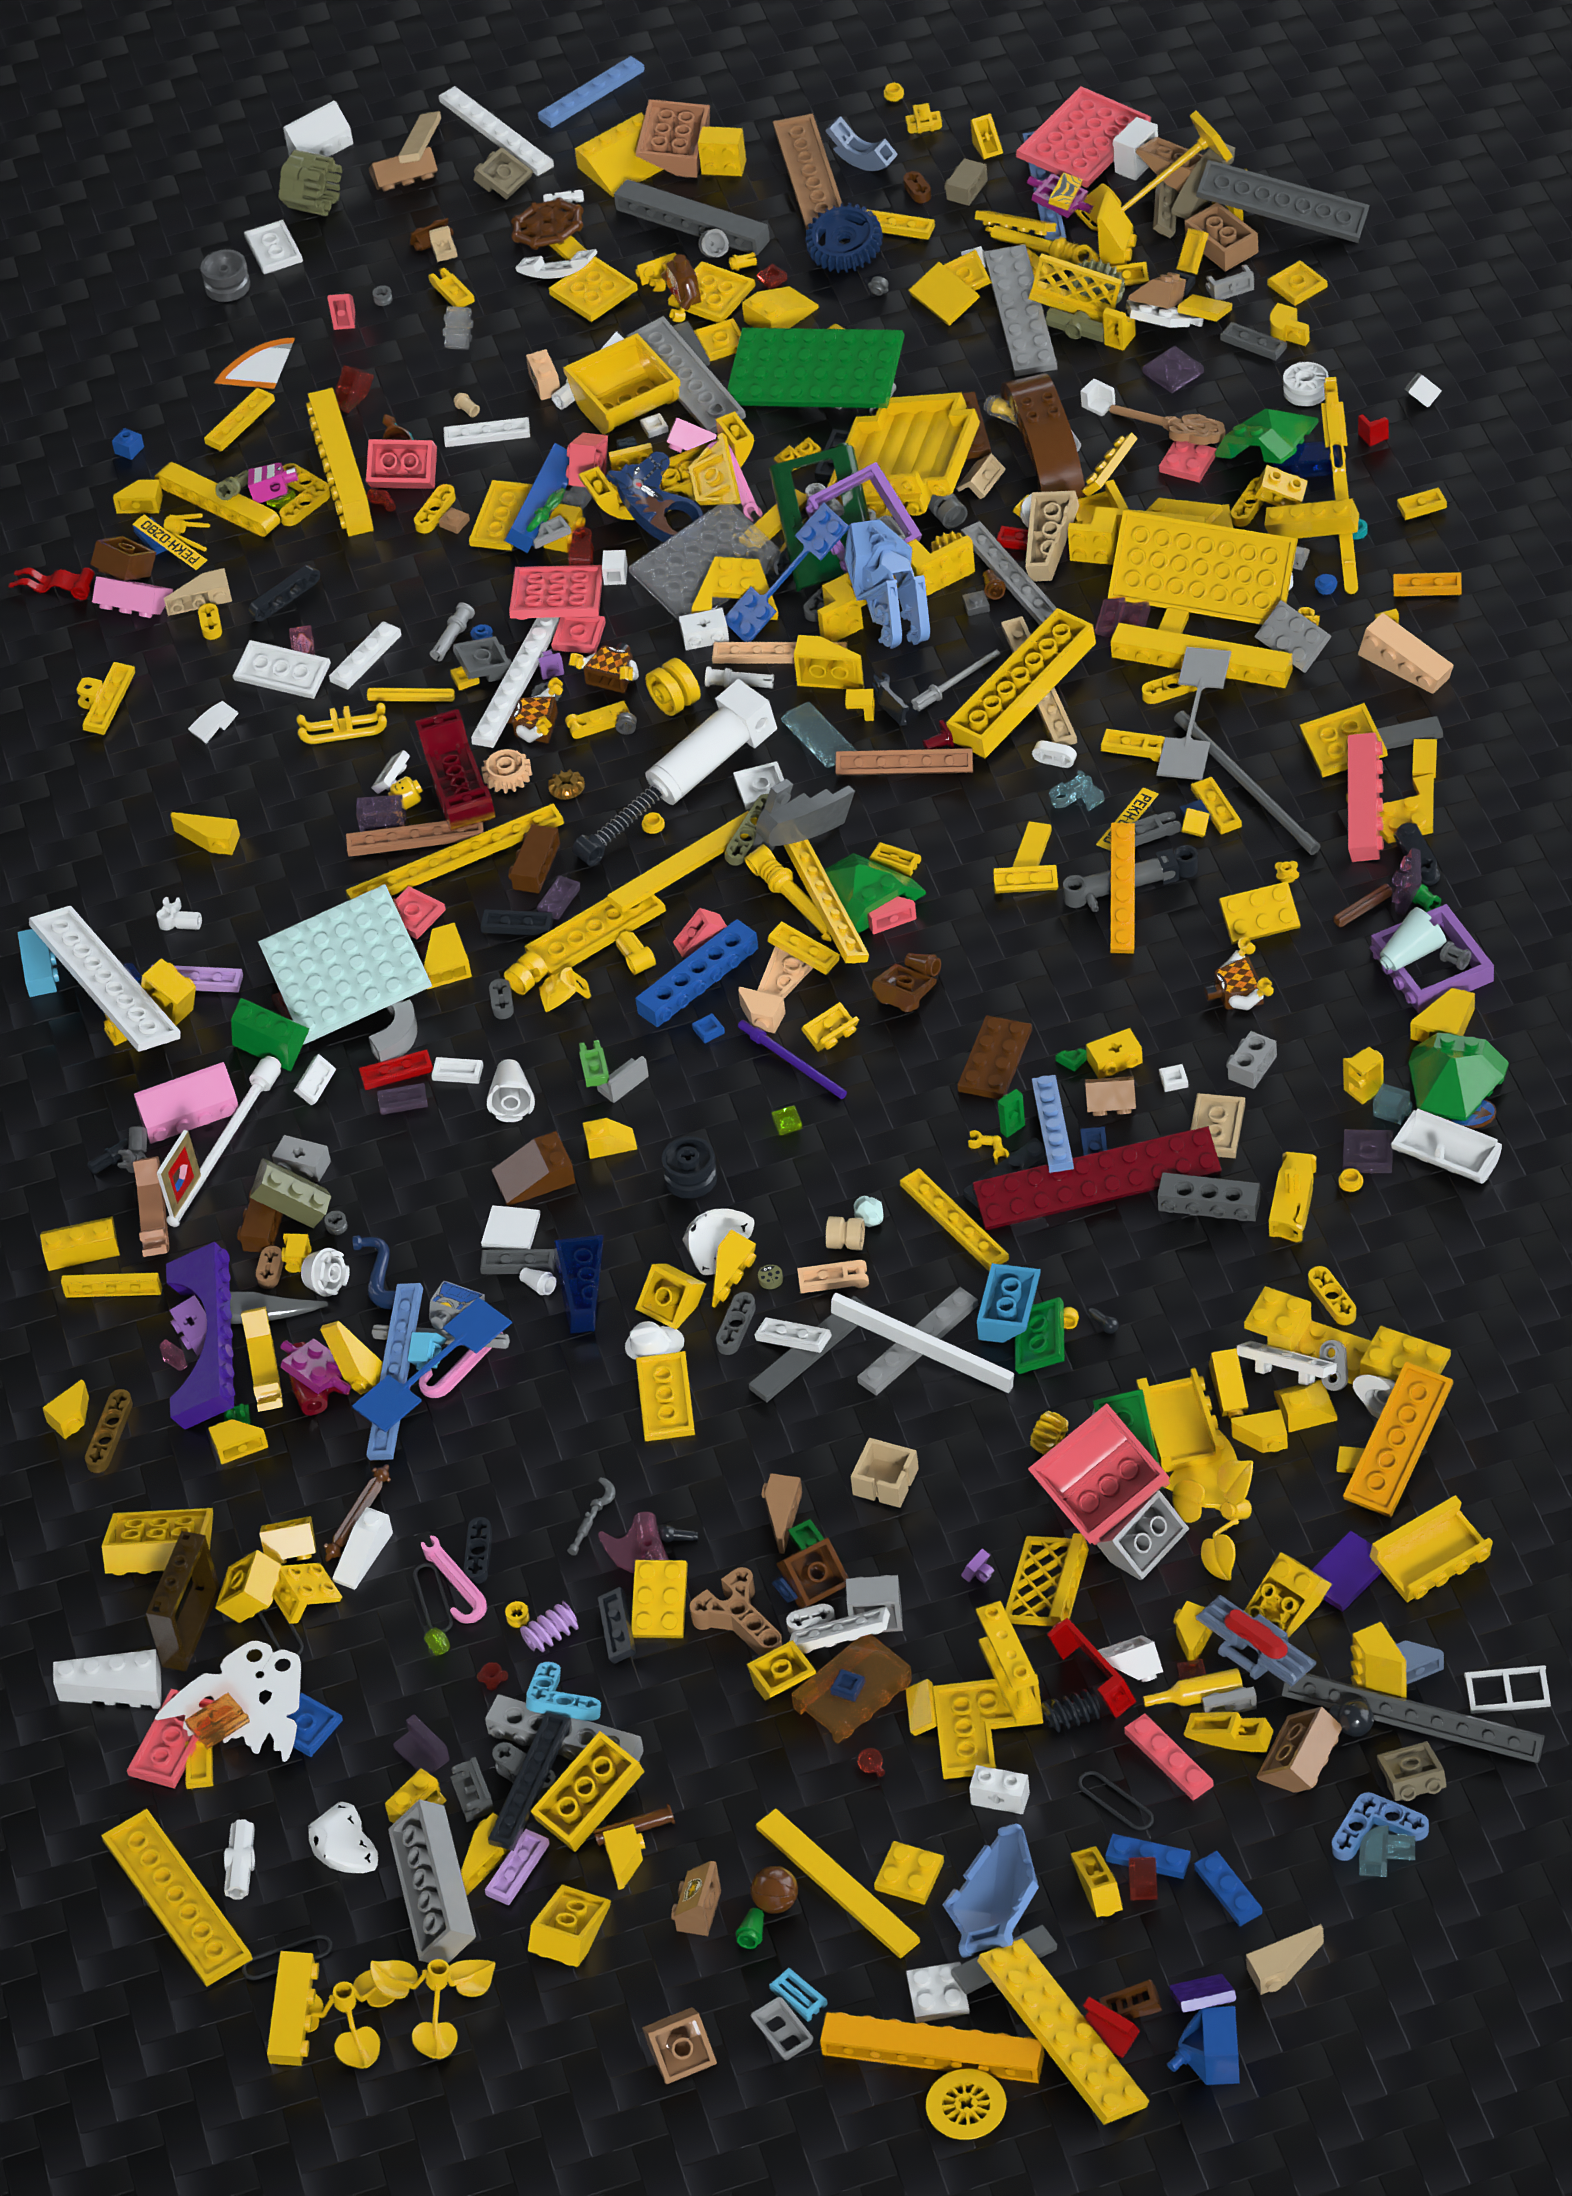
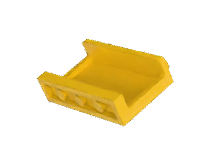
M1196 1368L1191 1369V1377L1153 1386L1148 1385L1147 1378L1137 1379V1390L1143 1389L1159 1465L1165 1472L1221 1460V1450L1225 1449L1223 1437L1221 1434L1217 1435L1216 1430H1218L1217 1419L1215 1415L1210 1414V1410H1212L1209 1395H1204L1203 1391H1206L1203 1376L1198 1377Z
M1456 1495L1372 1544L1370 1558L1406 1602L1414 1598H1422L1432 1587L1442 1586L1448 1581L1449 1577L1456 1573L1458 1575L1464 1573L1471 1564L1477 1561L1482 1562L1490 1555L1493 1541L1490 1538L1484 1540L1461 1513L1460 1507L1462 1502Z

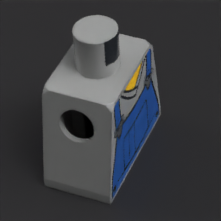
M443 1281L430 1301L429 1320L431 1325L435 1329L441 1330L478 1297L485 1300V1294Z

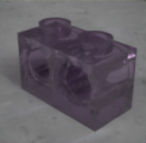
M402 795L357 798L356 815L360 832L406 826V811Z

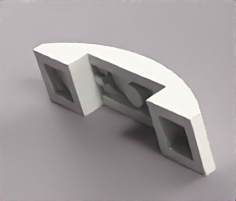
M597 250L578 251L571 260L544 263L542 256L524 258L516 266V270L536 278H560L576 273L585 267L597 254Z

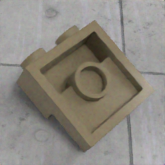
M501 147L497 152L493 151L485 163H480L475 168L474 181L490 192L494 189L505 199H508L532 176L533 171Z
M1428 1741L1377 1755L1378 1765L1386 1777L1387 1787L1395 1801H1410L1416 1795L1424 1793L1436 1794L1446 1787L1444 1769Z

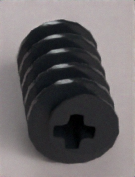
M1092 1686L1090 1687V1693L1086 1689H1081L1080 1696L1076 1692L1071 1693L1070 1699L1063 1695L1060 1703L1057 1699H1052L1051 1707L1046 1702L1042 1703V1710L1048 1727H1054L1058 1733L1062 1723L1067 1729H1070L1071 1720L1077 1726H1080V1717H1083L1087 1723L1090 1722V1714L1092 1713L1097 1719H1100V1705Z

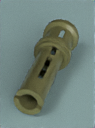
M248 470L219 482L215 491L217 496L222 500H229L237 495L241 488L248 484Z

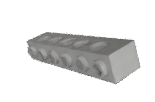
M498 1694L485 1721L488 1734H491L493 1737L515 1741L521 1746H531L545 1714L528 1710L526 1702ZM571 1718L572 1724L558 1755L568 1760L576 1759L587 1746L585 1744H589L599 1731L638 1762L644 1750L640 1736L590 1721Z

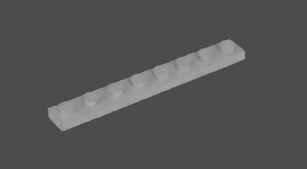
M980 521L961 529L963 537L968 535L972 539L973 550L1005 583L1008 590L1037 623L1041 625L1057 609L1055 605Z

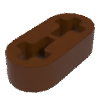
M911 171L904 175V187L912 199L917 203L928 202L931 199V188L923 176L916 171Z

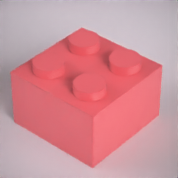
M582 433L568 445L567 457L570 458L566 477L569 478V485L585 487L578 474L597 466L606 476L607 435Z

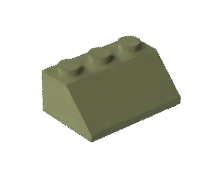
M262 1158L250 1198L314 1228L326 1215L331 1195L327 1189Z

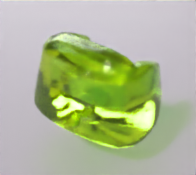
M432 1628L424 1636V1640L435 1655H441L448 1651L450 1647L448 1638L440 1629Z

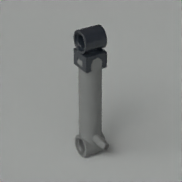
M1182 845L1175 850L1174 854L1172 849L1156 852V858L1135 863V887L1161 880L1163 884L1179 881V876L1183 878L1195 876L1198 872L1197 850L1190 845ZM1111 870L1086 877L1079 875L1067 877L1063 882L1065 904L1072 908H1079L1087 902L1092 911H1097L1099 907L1096 898L1111 894Z

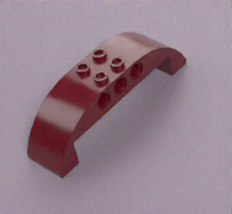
M459 709L415 721L433 784L450 831L495 819L492 798L488 787L484 786L469 746Z

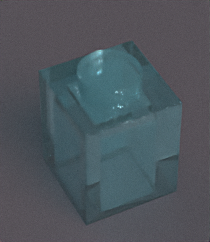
M1382 1083L1373 1100L1374 1116L1401 1124L1404 1117L1409 1116L1413 1104L1410 1102V1091Z

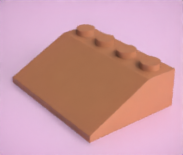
M649 99L636 156L676 176L697 178L700 167L698 140L702 127L710 126V105Z

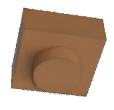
M451 507L440 518L439 525L458 534L470 521L469 514Z

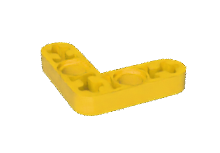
M289 463L283 466L284 471L296 468L299 480L288 483V485L299 491L300 494L280 509L281 522L285 526L296 525L331 496L329 484L302 467ZM304 481H310L309 484H306V485H302V484H301V483L304 482ZM303 502H310V504L305 506L300 505Z

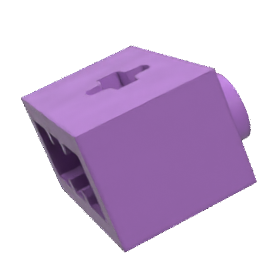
M194 1295L169 1311L174 1317L170 1321L178 1334L180 1332L184 1334L180 1338L187 1350L192 1348L198 1356L202 1352L206 1338L207 1318L204 1309Z

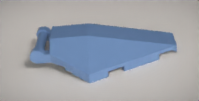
M1012 1824L998 1829L999 1835L990 1847L989 1845H984L963 1875L966 1882L959 1891L953 1889L943 1903L944 1908L962 1934L959 1952L963 1958L971 1957L975 1952L997 1946L1003 1948L1011 1946L1013 1943L1012 1931L1039 1887L1025 1832L1019 1824Z

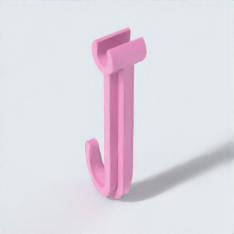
M717 441L711 442L707 447L711 449ZM729 446L740 500L744 508L743 512L753 522L752 511L755 510L756 514L762 517V510L757 506L733 450Z
M484 1347L477 1354L469 1349L434 1386L426 1385L433 1375L432 1370L426 1372L419 1379L421 1392L430 1398L445 1396L491 1348Z
M430 1536L433 1544L432 1547H427L424 1542H421L425 1558L438 1567L473 1608L472 1613L464 1615L453 1607L450 1609L453 1617L459 1622L466 1624L480 1620L487 1610V1602L482 1593L442 1549L437 1537Z

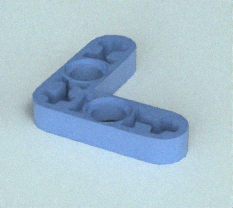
M1363 1793L1356 1799L1332 1840V1853L1339 1860L1352 1859L1373 1824L1411 1840H1422L1429 1832L1428 1819L1419 1812L1374 1793ZM1369 1803L1373 1804V1807H1368L1364 1816V1806H1367ZM1389 1812H1395L1399 1814L1400 1818L1390 1821L1385 1818V1815ZM1353 1822H1360L1364 1827L1359 1831H1353L1349 1828V1825ZM1417 1824L1421 1825V1827H1418L1416 1830L1412 1829V1826L1415 1827L1417 1826ZM1347 1837L1350 1838L1349 1848L1340 1849L1339 1846L1343 1847L1345 1845Z

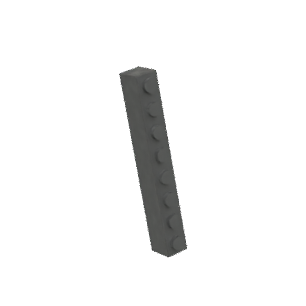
M626 179L614 193L616 210L698 237L707 230L719 229L726 235L729 247L747 253L754 252L755 255H758L770 241L767 224Z

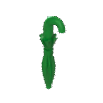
M564 488L552 493L547 498L543 508H538L537 511H534L536 516L527 526V532H532L542 521L544 523L547 522L551 510L558 507L562 501L565 492Z

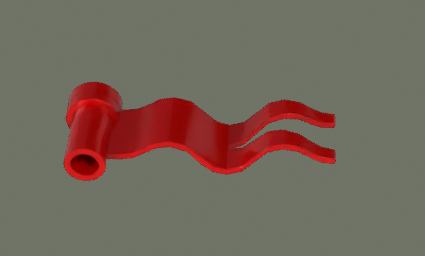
M23 568L15 571L14 575L29 574L42 584H38L28 578H21L10 583L9 587L24 584L36 592L45 593L50 587L57 586L71 591V594L76 599L85 600L89 595V586L95 573L90 568H83L81 574H73L60 569L56 570L51 576H44L32 568Z

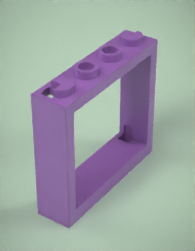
M877 462L808 497L806 511L809 517H811L823 502L826 503L870 480L905 535L904 541L908 543L917 539L920 542L922 534ZM839 540L830 551L833 555L838 556L843 572L848 573L844 560L845 548Z
M1447 904L1426 912L1432 917L1429 921L1433 926L1436 924L1439 927L1441 926L1456 947L1471 951L1472 955L1469 964L1472 969L1421 990L1404 967L1393 971L1392 969H1385L1382 965L1385 974H1389L1392 977L1395 987L1404 993L1407 1003H1411L1418 1013L1424 1011L1451 988L1469 992L1494 981V965ZM1401 923L1371 935L1372 946H1370V949L1373 952L1374 959L1380 961V952Z

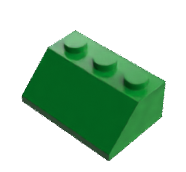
M240 998L231 1019L233 1046L262 1059L266 1056H272L281 1063V1068L291 1072L310 1028L243 998Z

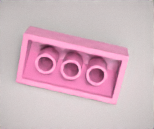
M224 1062L134 1093L141 1123L144 1128H147V1137L150 1144L180 1134L183 1130L189 1131L234 1115L239 1107Z

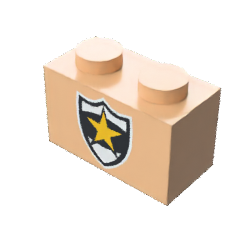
M547 350L526 355L529 375L540 399L551 398V395L560 389V383Z

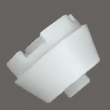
M325 1248L309 1254L304 1259L301 1267V1277L305 1286L324 1297L338 1294L337 1291L342 1285L346 1286L349 1278V1266L345 1265L342 1258L344 1254L332 1248Z

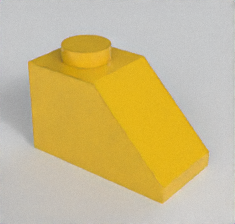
M137 480L114 494L113 500L116 512L159 513L163 497L160 481Z
M608 1118L583 1123L590 1159L637 1149L633 1129Z
M82 1379L43 1407L47 1423L64 1439L76 1433L85 1425L89 1395L85 1382Z
M1281 1409L1231 1418L1232 1438L1262 1453L1288 1449L1287 1431Z
M233 1419L208 1428L221 1465L268 1448L265 1432L262 1428Z
M1186 1601L1182 1610H1177L1174 1624H1176L1177 1638L1189 1664L1195 1665L1213 1631L1196 1619V1616L1205 1607Z
M634 1824L603 1832L606 1850L618 1890L624 1889L643 1860L641 1849L645 1848L642 1833L636 1834Z

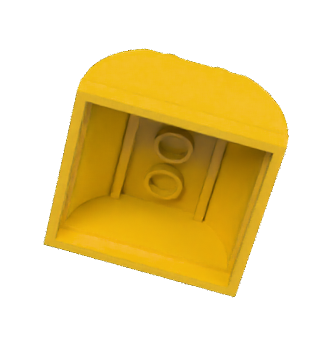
M638 333L563 367L564 374L567 376L570 389L580 410L602 434H607L614 427L665 403L670 404L679 398L680 379Z

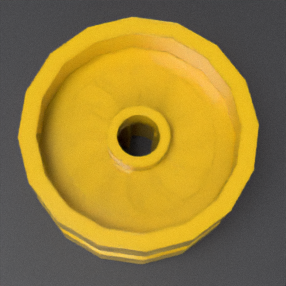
M672 658L662 664V668L658 667L646 674V686L652 699L667 715L673 716L683 710L684 705L689 706L700 699V688L696 678L687 665L678 658Z

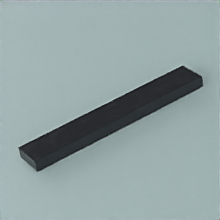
M546 1712L488 1838L489 1845L514 1851L531 1814V1810L537 1801L572 1724L571 1718Z

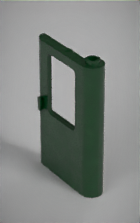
M841 443L829 450L777 463L769 468L790 565L804 549L803 543L795 537L804 524L791 472L796 468L832 460L837 481L845 479L859 471L854 447L848 445V443ZM862 484L841 494L844 513L839 517L848 526L851 523L870 521ZM848 530L840 538L844 548H846ZM831 551L821 561L812 552H809L792 571L797 592L801 591L802 588L834 580L846 574L840 566L838 556L833 555Z

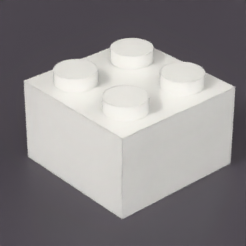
M1136 117L1119 135L1115 136L1113 140V161L1116 173L1136 181L1149 168L1136 154V149L1153 138L1158 137L1156 124Z

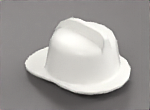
M650 1321L642 1322L630 1331V1336L625 1343V1350L627 1355L635 1360L638 1357L680 1352L684 1346V1337L677 1329L665 1326L659 1327L656 1323Z
M1360 1375L1355 1378L1353 1389L1369 1412L1379 1419L1395 1382L1380 1376Z

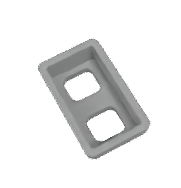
M777 1997L751 2014L753 2021L785 2060L790 2059L809 2047L813 2041L812 2035L781 1997ZM776 2016L781 2017L786 2025L775 2032H771L766 2023ZM791 2035L796 2036L801 2044L786 2051L780 2043Z

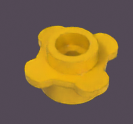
M1295 861L1276 863L1275 869L1278 872L1276 878L1281 882H1293L1299 877V872L1296 869L1298 863Z

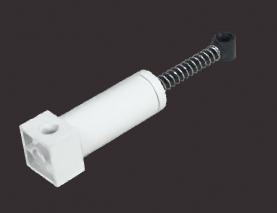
M737 679L715 698L719 709L645 773L651 788L646 789L645 793H641V796L637 800H633L632 804H628V808H624L622 813L619 812V815H615V819H611L610 823H606V827L598 830L597 834H591L590 836L581 835L573 844L572 852L589 866L596 865L604 855V845L607 846V842H611L612 838H616V834H620V831H624V828L630 822L633 823L634 819H638V815H642L643 811L646 812L647 808H651L650 805L655 804L659 797L665 802L674 805L743 744L748 743L755 749L777 730L769 700Z

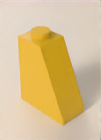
M455 923L432 929L424 963V969L432 984V987L427 989L472 977L469 960Z
M1455 988L1448 990L1411 1021V1039L1423 1042L1436 1033H1450L1463 1036L1475 1010V993Z
M1237 1349L1211 1353L1209 1369L1222 1417L1228 1416L1231 1419L1244 1416L1243 1413H1246L1248 1410V1402Z

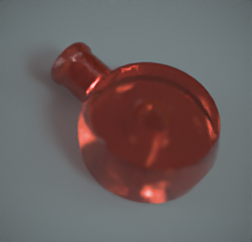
M867 1748L860 1752L858 1765L861 1770L867 1773L875 1772L878 1777H882L885 1774V1770L881 1767L883 1758L878 1750Z

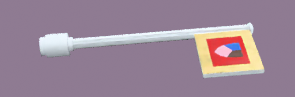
M266 1056L260 1060L249 1078L252 1087L200 1169L189 1132L183 1130L157 1171V1176L170 1215L166 1218L170 1226H179L180 1219L260 1092L271 1089L281 1073V1063L276 1058Z

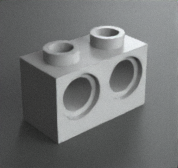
M1250 1031L1247 1037L1240 1041L1235 1054L1230 1055L1227 1060L1228 1079L1254 1089L1277 1057L1276 1041Z

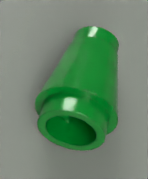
M751 1908L736 1931L737 1942L740 1946L753 1949L761 1943L764 1920L762 1910Z

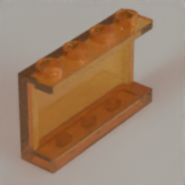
M873 1635L861 1636L792 1693L793 1707L800 1714L806 1711L831 1731L833 1741L838 1744L843 1739L850 1737L859 1725L869 1721L879 1708L886 1706L892 1697L910 1685L912 1681L910 1665ZM841 1669L865 1677L866 1682L855 1702L832 1695L830 1692V1688Z

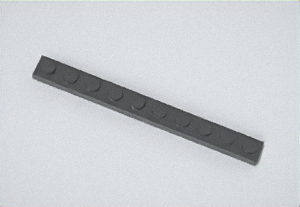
M1308 1673L1293 1686L1285 1682L1282 1696L1330 1709L1333 1705L1342 1706L1347 1701L1360 1700L1369 1705L1376 1721L1535 1763L1540 1761L1545 1736Z

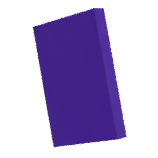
M1352 1531L1312 1569L1313 1572L1332 1583L1323 1600L1342 1612L1382 1572L1370 1558L1372 1544Z
M1222 1974L1169 1985L1170 1995L1182 2012L1236 2000L1235 1990Z

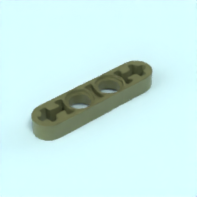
M762 794L757 798L727 845L724 857L729 864H742L744 858L751 851L756 837V825L751 823L750 819L759 818L762 806L766 804L769 794ZM748 834L752 840L744 841L740 838V835ZM737 847H740L741 849L739 854H737L736 856L732 855V853L736 851Z

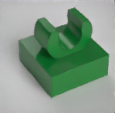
M240 1404V1406H234V1408L225 1411V1422L233 1419L251 1425L249 1405Z

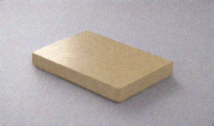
M1197 1093L1190 1130L1209 1126L1218 1157L1236 1158L1245 1109V1097Z

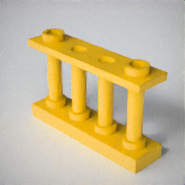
M1001 1601L977 1608L976 1613L987 1634V1637L979 1639V1646L1016 1725L1040 1718L1041 1710L1030 1689V1686L1039 1684Z

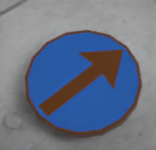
M1482 1100V1104L1467 1121L1448 1120L1470 1129L1484 1127L1493 1121L1496 1116V1108L1491 1102Z

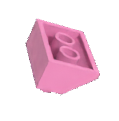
M675 418L666 442L670 443L669 448L682 452V449L689 450L716 439L717 434Z
M96 576L92 602L100 604L99 608L112 610L113 607H118L119 612L132 614L133 610L138 611L139 616L152 618V614H161L166 606L164 598L173 593V589L129 580L128 582L121 581L113 577Z

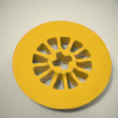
M959 2069L945 2074L933 2084L926 2099V2111L930 2122L938 2131L955 2139H974L986 2135L1001 2122L1006 2110V2096L1000 2083L991 2075L976 2069ZM962 2089L963 2094H959L957 2090ZM966 2089H972L970 2093H966ZM971 2103L972 2108L965 2107L962 2109L961 2104L968 2105ZM970 2118H972L976 2123L970 2124ZM964 2119L967 2120V2125H961Z

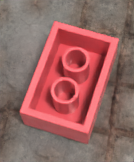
M369 439L366 482L371 488L435 489L437 446L432 440Z

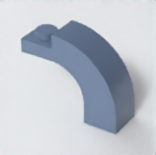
M841 116L836 118L825 130L836 144L833 150L849 164L866 171L881 170L887 167L898 155L886 139L877 143H868L860 139Z

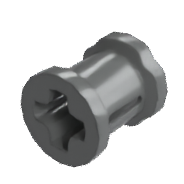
M1448 941L1441 950L1440 960L1443 962L1449 961L1457 965L1458 969L1464 970L1470 962L1472 953L1470 950H1462L1454 946L1453 942Z

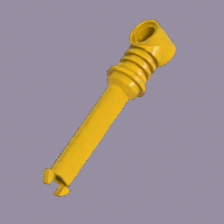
M996 225L993 228L987 226L985 229L996 240L1017 246L1026 245L1028 249L1049 254L1051 257L1075 265L1082 263L1084 257L1088 254V262L1092 259L1096 262L1100 260L1099 255L1089 246L1070 243L1062 237L1050 241Z
M762 844L744 858L749 869L768 883V888L771 892L782 893L823 934L821 936L823 940L831 941L830 933L814 902L793 882L792 871L789 868H784L775 859L773 853L766 845Z

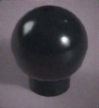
M1360 1700L1347 1701L1342 1706L1333 1705L1329 1713L1341 1724L1342 1731L1353 1737L1366 1734L1371 1729L1374 1721L1371 1708Z

